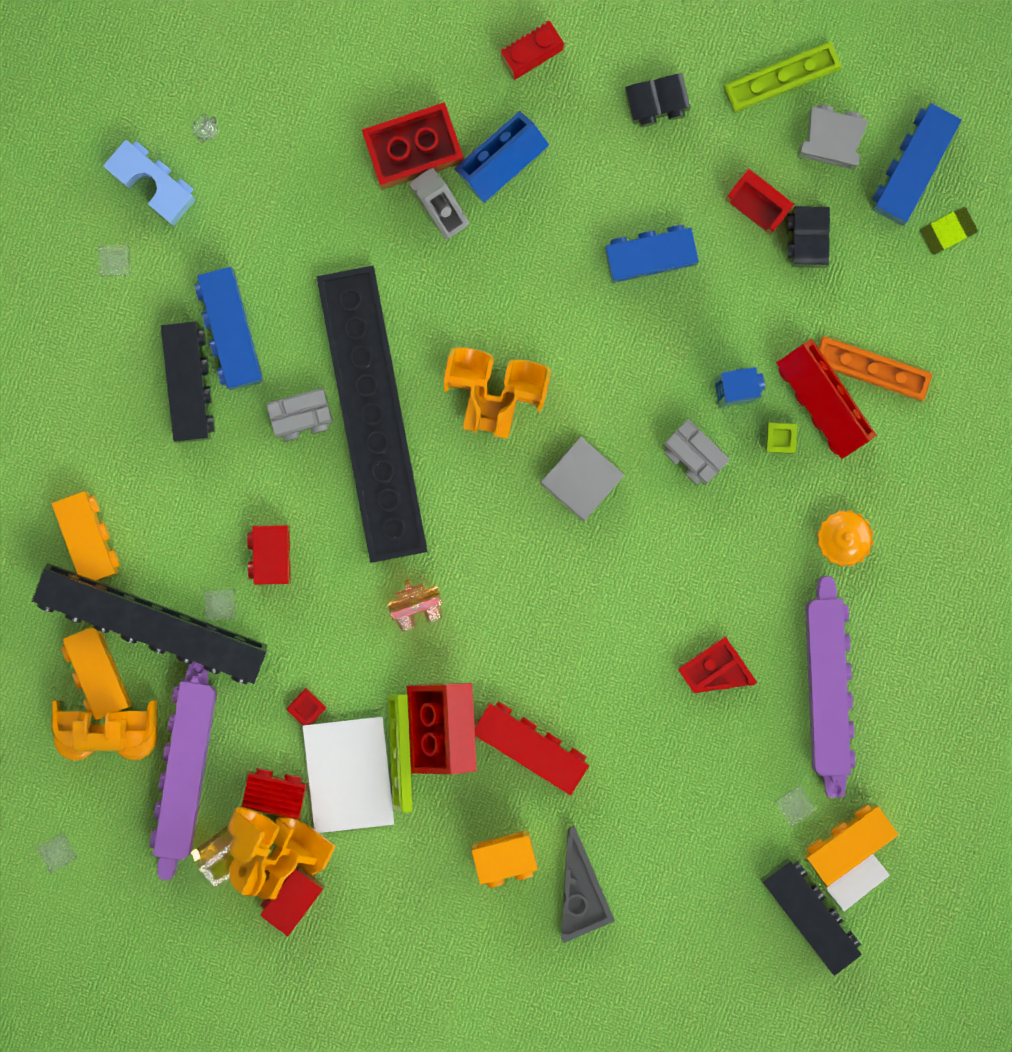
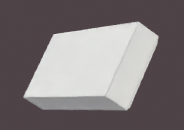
M872 854L825 888L842 910L845 911L890 875L874 854Z

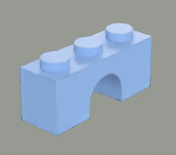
M125 139L103 167L129 189L140 178L148 177L154 179L157 190L148 205L174 226L195 202L196 199L191 195L194 189L181 178L178 182L173 180L169 176L171 170L161 161L157 160L154 164L146 156L149 151L137 141L132 145Z

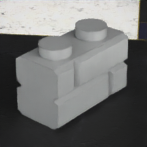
M434 168L427 170L411 181L409 186L445 239L452 237L468 226V219L446 183Z
M323 388L266 403L275 437H282L284 442L300 438L299 432L311 429L312 434L329 430L328 424L333 423L328 400Z
M689 419L663 444L666 448L663 453L675 465L680 461L688 469L684 474L696 485L699 482L706 485L730 461Z

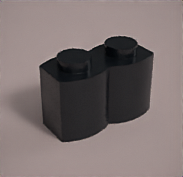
M682 73L625 87L633 124L639 123L640 127L654 125L657 123L656 119L668 116V120L680 119L686 116L685 112L690 111Z
M794 206L792 213L787 214V231H792V242H787L786 259L791 260V267L827 268L830 251V207Z

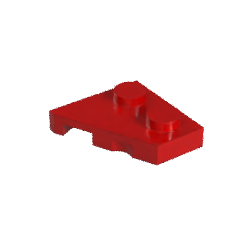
M726 636L677 669L693 693L752 686L758 683Z

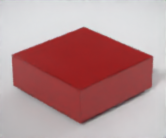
M305 688L286 710L304 726L311 725L327 707L311 691Z

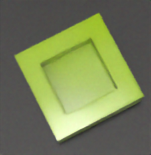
M767 423L766 452L796 454L798 424Z

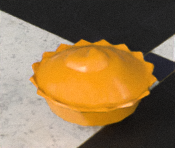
M839 510L837 513L829 515L827 520L821 523V529L817 533L819 538L817 545L821 548L822 555L827 557L830 563H836L840 567L845 565L853 566L855 563L863 562L864 557L870 554V548L874 544L872 539L874 532L870 528L869 521L864 520L861 514H855L851 510L846 512Z

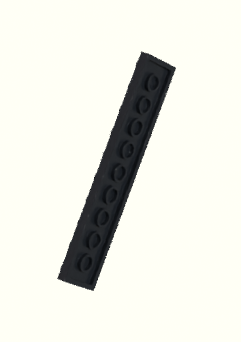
M374 265L316 276L370 563L426 553L428 549Z

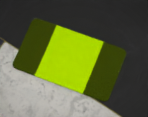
M962 207L920 229V233L932 254H936L978 232L966 207Z

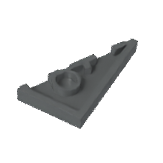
M575 826L568 828L561 934L563 943L615 921Z

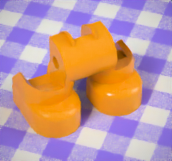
M453 347L450 351L445 371L444 393L449 388L470 390L463 429L474 431L476 434L477 430L494 433V438L502 437L508 439L516 401L534 405L537 407L538 413H540L544 406L552 371L549 367L527 360H510L504 380L505 387L501 396L487 393V382L491 376L494 357L489 353L472 348Z
M153 699L149 702L147 711L108 712L105 717V725H100V723L91 724V712L61 711V700L52 701L51 730L55 748L61 756L74 761L85 759L95 751H117L125 759H143L151 754L157 745L158 699Z
M237 807L228 823V831L234 837L229 848L230 854L234 857L229 869L230 882L238 892L248 897L257 896L262 899H276L285 878L294 871L296 866L302 868L310 876L325 870L336 846L315 829L297 819L278 816L274 823L256 811ZM273 842H274V843L276 844V847L274 848V850L272 851V853L268 856V854H269L270 851H271L269 848H270V846H271V845L273 844Z

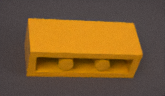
M83 491L51 503L77 574L95 581L119 574L117 567L121 566L116 551H110L107 540L110 539V534L104 522L100 524L97 512H100V507L95 495L90 496L89 492Z
M90 627L62 639L64 646H61L63 656L67 662H72L75 673H72L73 680L79 690L83 689L87 698L83 701L87 712H91V716L94 715L95 720L106 717L108 712H118L132 706L102 632Z
M869 804L862 806L854 813L856 818L847 824L845 821L839 823L830 830L831 836L824 841L819 838L807 847L809 852L804 856L827 887L899 835L877 805L873 804L870 807Z

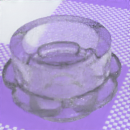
M202 114L195 120L191 132L199 142L210 141L216 136L218 132L217 119L213 116L210 118Z

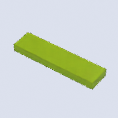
M829 41L727 83L723 88L733 112L736 113L841 70L842 65L832 41Z
M389 694L388 711L393 810L402 813L412 812L407 694Z

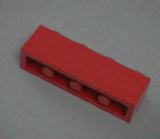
M812 339L776 362L779 367L780 376L784 381L791 384L795 390L797 401L807 408L811 414L813 425L818 430H822L828 439L827 444L834 454L839 455L841 460L877 436Z
M498 701L494 705L490 702L475 725V736L571 796L589 768V764L585 762L587 756L573 747L570 752L560 746L562 740L549 732L545 736L535 730L538 725L527 718L516 719L510 715L513 710Z

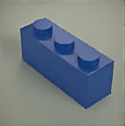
M519 111L454 169L468 188L485 203L532 160L539 156L549 144L536 125Z
M684 225L668 227L667 233L656 235L655 231L643 232L638 234L639 239L627 241V237L615 238L610 240V245L605 246L612 283L695 266L699 262L692 227L684 229Z
M757 367L722 372L714 379L719 407L754 402L761 397L762 391H765L763 373H758Z

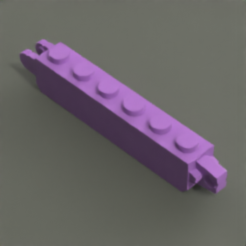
M824 576L817 581V599L810 600L805 605L812 769L822 776L826 797L834 798L845 797L847 775H851V768H855L856 764L855 752L850 750L849 739H854V724L848 718V710L853 709L852 692H847V680H851L852 670L851 663H846V651H850L849 633L845 634L844 622H849L848 604H843V599H837V588L835 587L836 581L833 580L834 578Z
M196 662L189 664L185 679L180 681L179 686L175 685L172 703H177L175 715H170L168 722V732H172L171 743H166L163 754V761H168L166 773L161 772L159 780V790H163L162 801L156 802L154 819L159 820L157 831L152 830L150 838V848H154L153 856L159 857L157 875L164 881L172 879L171 877H174L175 872H177L176 868H178L179 860H183L192 853L217 690L212 684H209V671L203 668L204 665Z

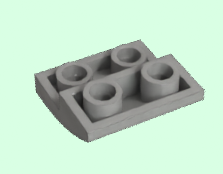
M580 437L541 481L540 485L584 522L623 478L624 474Z

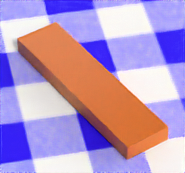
M825 336L821 337L818 349L834 372L921 402L924 401L933 373Z

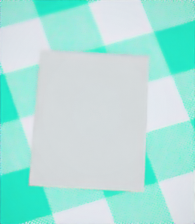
M383 717L304 725L303 734L314 829L318 833L394 825Z

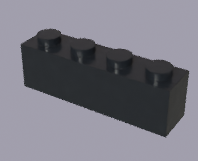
M196 321L161 325L173 442L183 443L210 440L211 433L215 432L214 415H209L208 404L212 403L211 387L205 384V375L209 374L208 358L202 356L201 347L206 345L204 328H199V324Z
M787 858L760 880L835 976L862 955L858 950V947L862 944L852 931H849L847 934L839 925L843 922V919L833 907L828 910L822 903L826 897L816 884L810 887L804 877L808 873L798 861L792 863Z

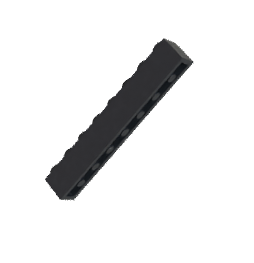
M49 563L46 564L32 602L37 603V607L47 612L59 611L64 613L65 617L73 622L81 623L82 620L93 624V628L100 632L109 633L113 631L121 634L120 637L127 642L137 643L139 641L148 644V648L154 652L164 654L166 651L175 654L176 658L181 662L187 664L199 663L204 665L203 668L214 674L226 673L231 675L232 680L241 684L255 683L267 653L268 645Z

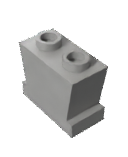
M818 104L817 108L811 107L808 116L807 141H803L798 157L855 170L861 155L855 152L869 120L862 119V114L852 111H846L845 114L834 112V108L828 105Z

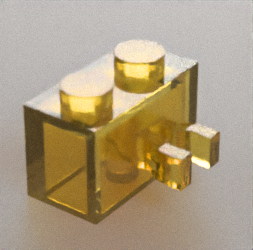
M228 825L191 852L198 868L214 888L229 878V869L234 859L229 852L230 844L234 837L229 833Z

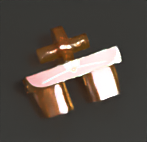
M410 579L404 581L405 590L396 592L398 600L388 603L392 621L396 620L402 631L416 626L413 614L424 611L427 622L442 618L440 606L442 600L438 587L425 590L423 583L412 587Z

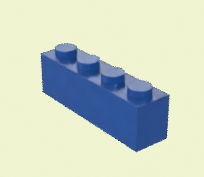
M932 103L926 110L923 108L919 110L913 121V124L917 125L912 135L907 133L899 147L903 151L899 161L893 159L885 174L889 176L885 187L879 185L872 198V201L876 202L872 209L873 211L901 226L908 222L962 119Z
M227 267L197 275L199 283L194 284L198 300H204L206 311L202 312L206 329H212L214 339L209 340L213 356H219L221 368H217L221 385L226 384L227 389L234 390L264 382L234 269Z

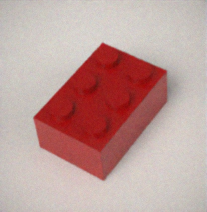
M445 102L362 129L381 190L414 180L429 169L434 168L438 172L459 165L464 160Z
M472 683L407 685L411 774L451 775L476 772Z

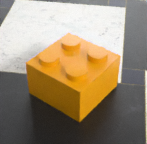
M529 830L472 844L471 851L480 885L487 883L488 888L499 886L505 883V878L513 876L516 877V880H523L532 877L533 871L538 870Z

